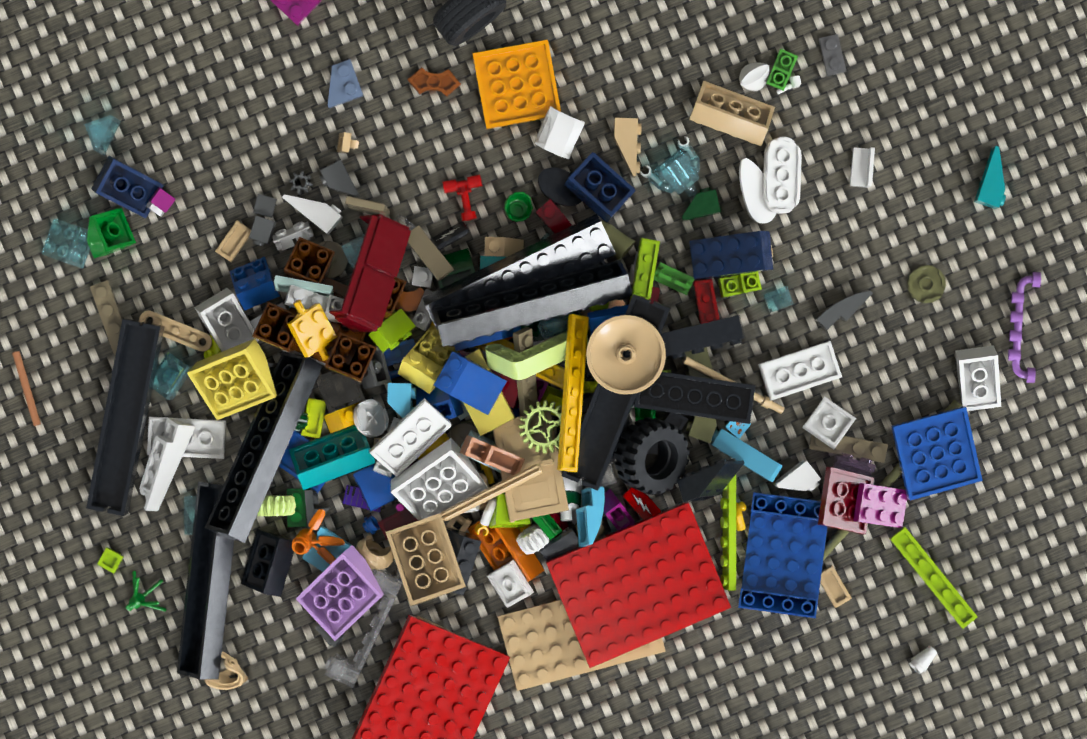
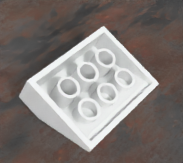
M452 438L405 469L398 477L395 476L391 479V493L418 521L439 514L488 488L469 458L459 453L461 448Z

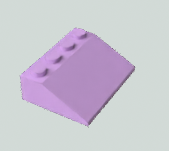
M352 545L320 574L296 600L336 641L384 594L366 559Z

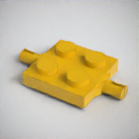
M296 300L293 302V305L298 314L287 325L304 357H310L315 352H319L323 361L328 360L329 354L325 347L337 337L320 303H315L310 308L305 309L301 300Z

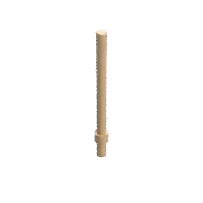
M687 356L683 359L682 363L715 380L735 382ZM756 392L754 393V400L759 402L760 406L766 409L770 408L780 414L783 413V406L772 400L770 401L766 395L762 396Z

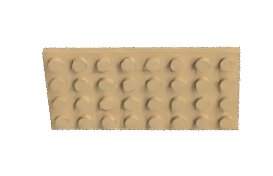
M561 599L498 616L507 654L510 657L509 662L517 691L666 652L663 639L660 638L589 668Z

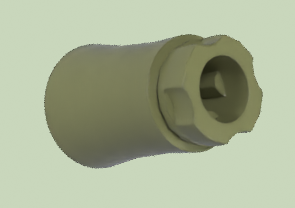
M603 220L601 221L616 252L614 257L617 260H621L634 246L636 241L619 231L611 223H606Z

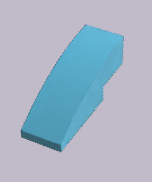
M600 487L598 491L592 488L581 490L582 507L576 509L579 547L593 544L597 536L604 511V487Z

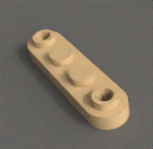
M145 311L140 315L139 321L147 323V319L152 317V324L165 326L163 337L202 352L209 350L212 346V338L205 332L153 311ZM203 338L206 340L204 346L200 344V340Z

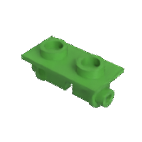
M660 262L655 272L654 280L687 295L694 277Z

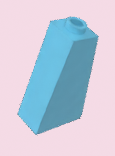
M724 429L715 430L710 445L729 457L735 458L736 461L744 460L745 467L770 482L774 481L782 465Z

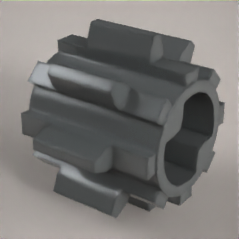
M301 171L300 175L293 173L295 178L289 180L290 183H293L291 190L297 189L298 195H301L302 191L309 193L308 187L313 186L312 183H309L311 176L305 177L304 171ZM298 179L306 180L304 187L296 185Z

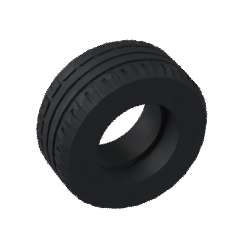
M448 0L434 15L433 25L448 44L457 46L489 25L504 10L506 0Z

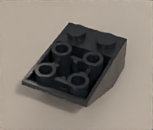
M735 458L729 460L721 459L714 462L715 465L712 467L707 465L699 468L697 473L689 472L684 474V478L677 480L683 502L705 501L720 495L744 465V460L736 461Z

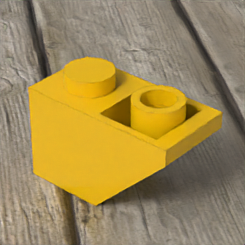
M359 403L324 415L330 434L355 425L353 413Z

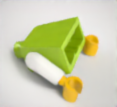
M502 493L489 500L483 511L480 523L475 527V532L479 535V531L484 529L483 535L486 536L489 532L486 526H489V528L519 527V531L522 533L528 526H531L533 518L511 523L505 493Z

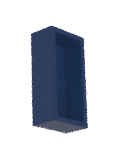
M755 231L690 241L694 279L774 270L769 231Z

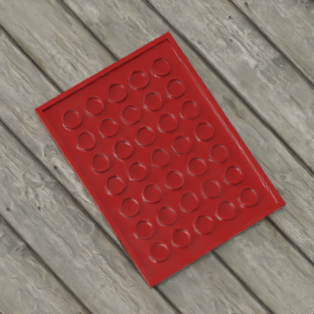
M689 502L680 504L600 538L591 545L579 547L546 561L589 668L731 608Z
M408 615L352 739H473L510 657L507 654Z

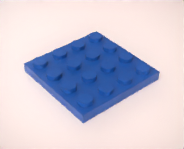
M965 406L891 426L908 500L911 501L983 481L968 412Z

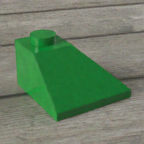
M122 208L89 217L87 243L94 259L112 254L136 243Z

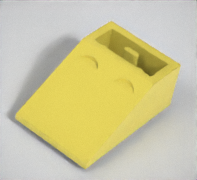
M432 325L403 358L398 374L430 394L435 388L433 385L452 351L459 353L460 350L456 351L455 346H443L438 330Z

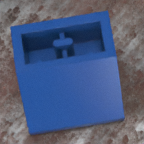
M265 257L229 271L236 296L244 311L280 296L279 291L275 290L274 277Z
M417 387L416 406L425 398L448 420L464 413L460 400L435 387L429 394Z

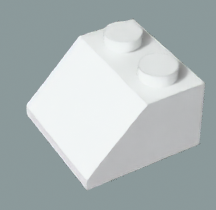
M802 460L772 484L778 488L812 491L819 485L818 481L821 478L806 460Z

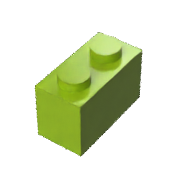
M400 309L382 322V326L377 331L371 332L368 336L383 353L388 349L392 351L400 344L399 340L405 341L412 335L410 331L415 327V324Z

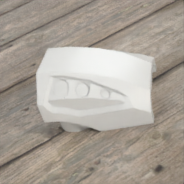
M550 106L534 143L551 153L570 159L574 145L585 122Z

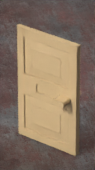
M544 412L547 420L552 421L551 412ZM538 414L532 419L530 428L538 424ZM516 417L493 430L496 447L525 459L520 472L535 464H539L542 473L504 492L511 523L518 520L569 511L562 471L557 470L558 448L554 445V452L552 453L548 447L546 454L542 452V447L539 452H535L536 445L532 449L528 448L531 441L524 443L523 440L527 436H520V433L525 431V429L519 428V425H525V422L521 421L520 417ZM543 421V427L540 430L543 429L547 433V428L550 427V424H546ZM554 429L552 431V441L555 439ZM542 433L531 434L537 442L547 443ZM500 470L502 481L513 476Z

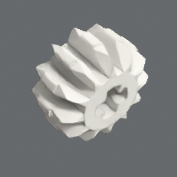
M533 524L523 530L518 535L516 541L525 554H533L544 548L550 539L537 524Z

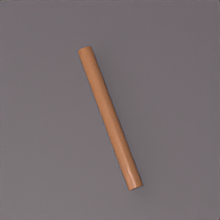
M20 351L13 352V358L33 426L41 425Z

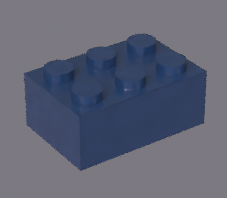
M594 152L585 159L564 184L606 223L636 191Z

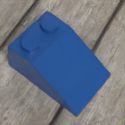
M452 351L433 386L489 415L507 381L462 354Z

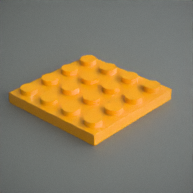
M548 40L472 53L486 129L544 119L550 106L561 112Z

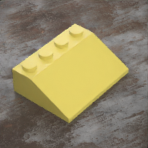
M255 338L200 360L187 372L216 420L271 400L277 396L265 353Z

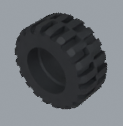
M647 417L643 420L639 419L634 422L635 425L631 424L628 426L627 431L623 432L620 436L621 440L616 446L617 452L614 454L616 459L615 468L618 470V476L626 485L649 495L662 494L665 490L669 491L672 489L674 484H678L677 480H680L681 475L685 474V467L689 463L687 456L690 455L689 448H687L688 442L684 433L675 425L657 418ZM658 442V457L655 463L646 470L645 458L647 452L652 445Z

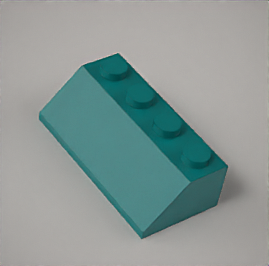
M355 425L289 449L303 490L376 463L374 457L369 453L371 448L366 436L360 433Z

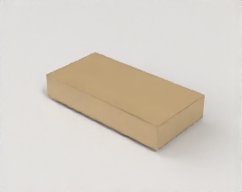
M236 220L215 252L232 263L248 240L251 229Z
M833 565L822 570L820 584L834 608L852 599Z

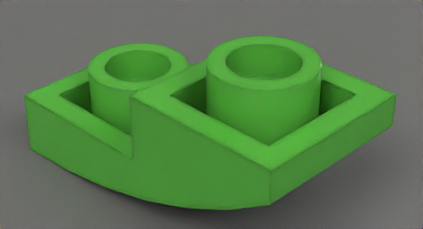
M780 49L766 84L784 91L798 56Z

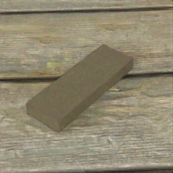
M419 225L411 231L408 244L439 282L454 270Z

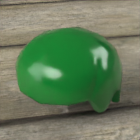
M514 192L508 196L504 203L505 214L513 222H523L530 217L533 210L531 197L524 192Z

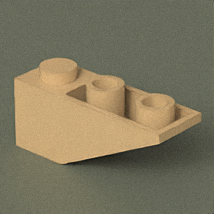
M615 118L614 141L632 178H636V173H640V162H637V154L641 153V143H637V135H641V123H638V118Z

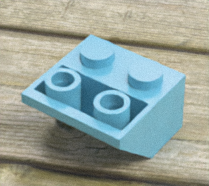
M388 383L387 403L404 418L415 408L413 407V399H416L417 388H413V384Z

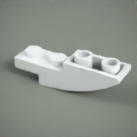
M294 285L289 286L285 305L295 308L293 302L300 299L304 308L308 309L315 303H320L328 320L340 323L329 311L341 310L344 299L333 295L326 297Z

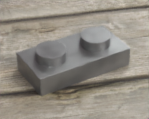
M838 34L819 38L826 75L831 76L846 72Z

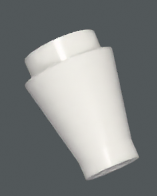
M928 646L912 657L909 665L919 674L926 672L937 654L936 650Z

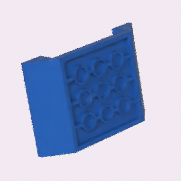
M753 492L738 608L816 618L827 526L818 525L821 501Z

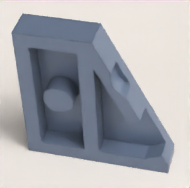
M350 59L332 66L328 97L329 109L363 97Z

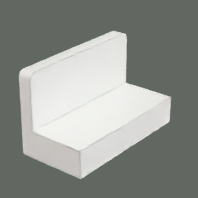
M875 147L869 149L853 148L850 186L865 188L872 186Z

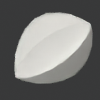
M755 62L744 66L739 74L740 85L749 91L761 90L766 85L769 77V65Z

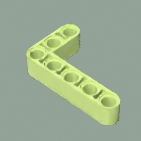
M567 331L520 353L501 344H490L485 347L487 366L514 380L528 378L565 360Z

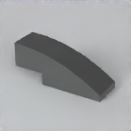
M866 291L844 298L823 311L815 321L825 330H828L839 317L845 322L873 293Z

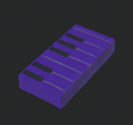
M347 485L343 504L369 510L359 487ZM379 507V508H377V509H375V510H373V511L380 512V511H381V507Z

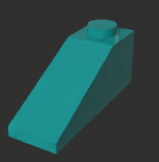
M994 146L991 149L974 202L997 209L1000 205L1003 206L1006 195H1004L1005 183L1000 149L998 146Z

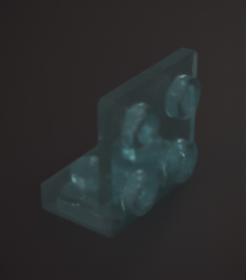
M53 219L42 255L83 269L90 250L87 243L88 230Z

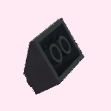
M446 527L465 586L467 587L482 541L474 534ZM466 587L452 593L464 595Z
M257 529L241 584L263 594L281 597L294 554L292 549L293 540Z

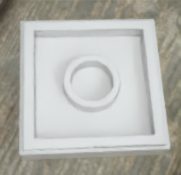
M824 397L802 428L834 450L856 418Z
M514 560L487 575L507 608L534 593Z

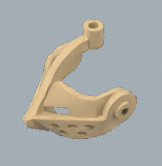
M222 651L221 657L225 659L224 665L227 669L219 672V679H204L205 683L210 687L228 690L241 686L248 680V676L241 669L237 659ZM238 674V677L236 678L229 677L231 675Z

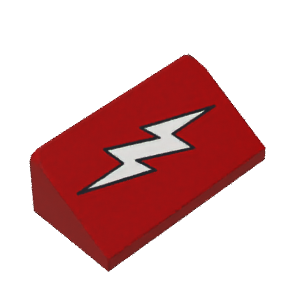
M631 487L622 495L643 520L662 512L646 493Z

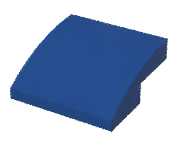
M375 464L353 474L370 512L397 499L391 493V479L395 475L392 474L390 478L374 472Z

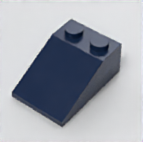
M109 155L91 189L102 197L147 218L151 209L146 204L158 187L162 189L164 185Z

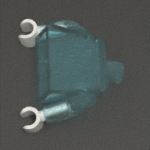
M684 136V140L687 143L683 145L678 140L680 150L653 170L655 173H652V169L648 165H645V167L649 169V173L643 174L641 171L640 173L644 178L649 177V181L662 191L668 193L676 192L677 194L685 191L688 197H692L698 191L693 183L699 180L700 160L693 147L689 146V138Z

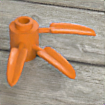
M319 509L308 524L310 529H301L293 539L292 549L296 554L302 555L306 554L311 547H314L317 553L331 565L336 558L325 547L319 548L316 544L321 546L345 545V541L334 536H319L318 540H316L317 537L313 530H318L325 516V511Z

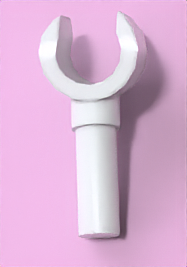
M800 76L790 77L791 84H787L784 91L800 87ZM780 89L776 90L777 94L784 92Z

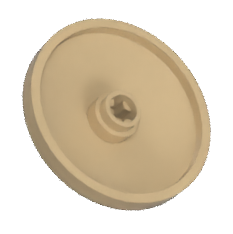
M619 315L604 321L591 335L586 352L587 364L594 379L605 389L618 394H634L647 389L659 378L665 365L666 348L661 334L650 322L638 316ZM624 351H630V357H624Z

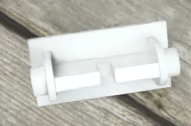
M298 222L293 225V228L277 231L273 235V242L277 250L282 249L283 251L295 246L292 239L296 238L298 241L299 237L310 240V237H313V233L308 222Z

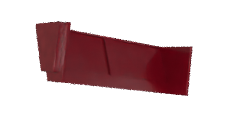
M381 214L360 216L368 224L351 280L341 310L329 311L330 314L335 316L337 321L353 332H373L382 326L394 288V278L398 275L411 234L409 227Z

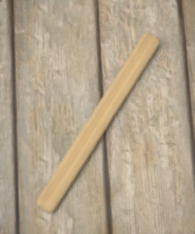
M535 464L442 511L443 520L448 521L542 473L540 465Z

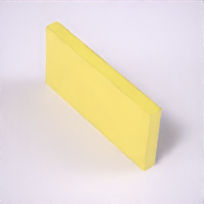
M480 349L465 356L491 371ZM503 392L500 393L489 415L464 403L480 436L515 419Z

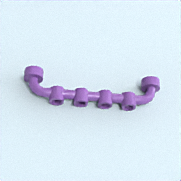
M1033 272L1032 276H1025L1020 279L1016 292H1012L1011 303H1015V311H1011L1010 322H1014V330L1009 332V341L1013 342V349L1008 350V361H1012L1014 373L1018 377L1026 379V383H1035L1036 369L1027 367V370L1023 371L1020 368L1024 287L1026 284L1031 283L1032 287L1040 288L1041 272Z

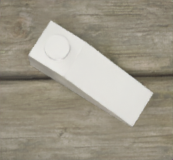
M285 194L282 197L328 235L343 218L340 215L341 210L333 204L329 206L326 203Z

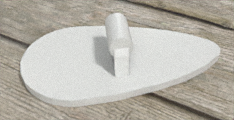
M747 158L742 159L739 167V179L748 215L757 223H768L775 217L776 213L769 210L763 200V173L751 160Z

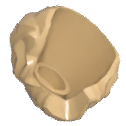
M368 535L357 543L356 550L366 559L370 569L378 571L388 568L394 559L391 547L383 549L377 542L372 541V535Z

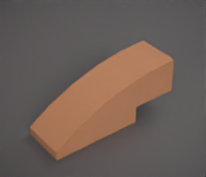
M466 435L459 452L511 475L520 472L525 460L469 435Z

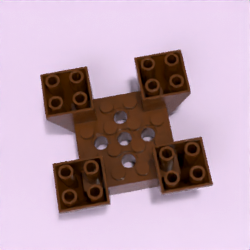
M299 237L284 268L288 278L333 286V296L345 298L348 286L328 278L335 251ZM397 277L394 278L395 284L384 319L392 316L407 281ZM268 302L252 337L287 352L296 351L303 354L287 325L298 314L296 308L291 307L288 311ZM331 322L330 324L337 337L325 347L329 354L328 360L323 361L319 352H315L310 357L325 363V368L362 382L377 347L363 342L367 332L346 331L342 329L346 327L343 324Z

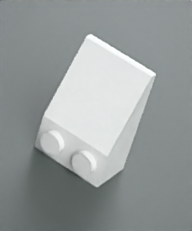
M228 288L194 307L221 352L254 339L252 337L254 333L252 325L233 292Z
M994 345L956 350V367L962 407L965 406L967 411L1001 407L998 354Z

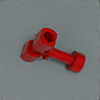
M481 175L467 177V180L462 181L454 179L442 182L445 194L456 192L457 195H461L464 213H461L462 221L477 219L476 211H471L468 193H472L471 189L483 187Z

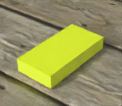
M308 398L305 413L308 414L309 420L308 425L301 432L302 436L321 438L327 401Z

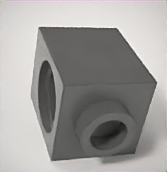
M256 216L249 236L253 240V244L263 247L264 244L270 245L276 222Z

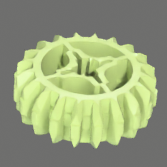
M544 400L543 407H541L538 401L536 402V409L532 405L529 406L532 411L531 413L524 410L523 413L527 415L526 419L520 417V420L525 422V425H519L520 429H525V431L520 433V436H527L523 440L524 443L531 441L528 448L532 449L536 445L535 452H539L542 447V452L546 454L549 447L553 453L554 445L559 449L560 432L552 441V431L561 424L560 411L562 406L559 405L554 409L555 402H551L550 407H548V401ZM544 411L555 413L559 420L548 421ZM538 414V424L530 428L532 419ZM543 421L546 424H550V427L547 428V433L543 429L540 430L543 427ZM542 433L547 443L537 442L531 434Z
M266 495L257 516L293 515L296 508L295 497L291 495Z

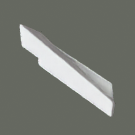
M167 418L164 435L155 436L139 488L141 495H145V511L159 510L195 426Z

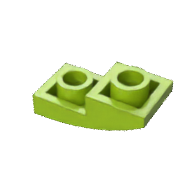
M758 272L718 279L721 298L762 290Z

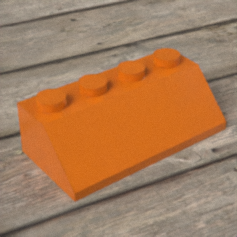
M480 520L467 528L470 534L476 535L482 541L480 550L493 570L514 560L528 582L545 571L534 553L525 554L519 547L516 540L521 532L517 527L489 528V526H486L489 531L486 536L483 535L484 529L479 531V535L475 532V527L480 523Z

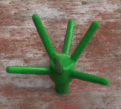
M133 571V596L129 599L126 609L132 611L134 608L138 609L141 606L166 612V608L157 606L159 601H145V597L163 583V580L160 579L141 594L138 593L140 578L136 577V571Z

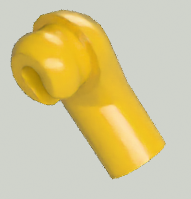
M743 501L736 502L737 531L746 529L742 514L746 510V505Z

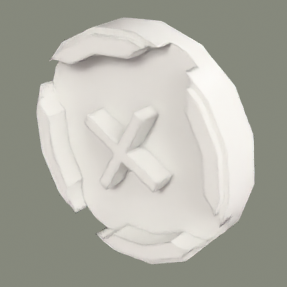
M366 399L357 404L354 409V424L364 436L370 438L377 437L387 429L389 423L388 413L385 408L383 409L379 401Z

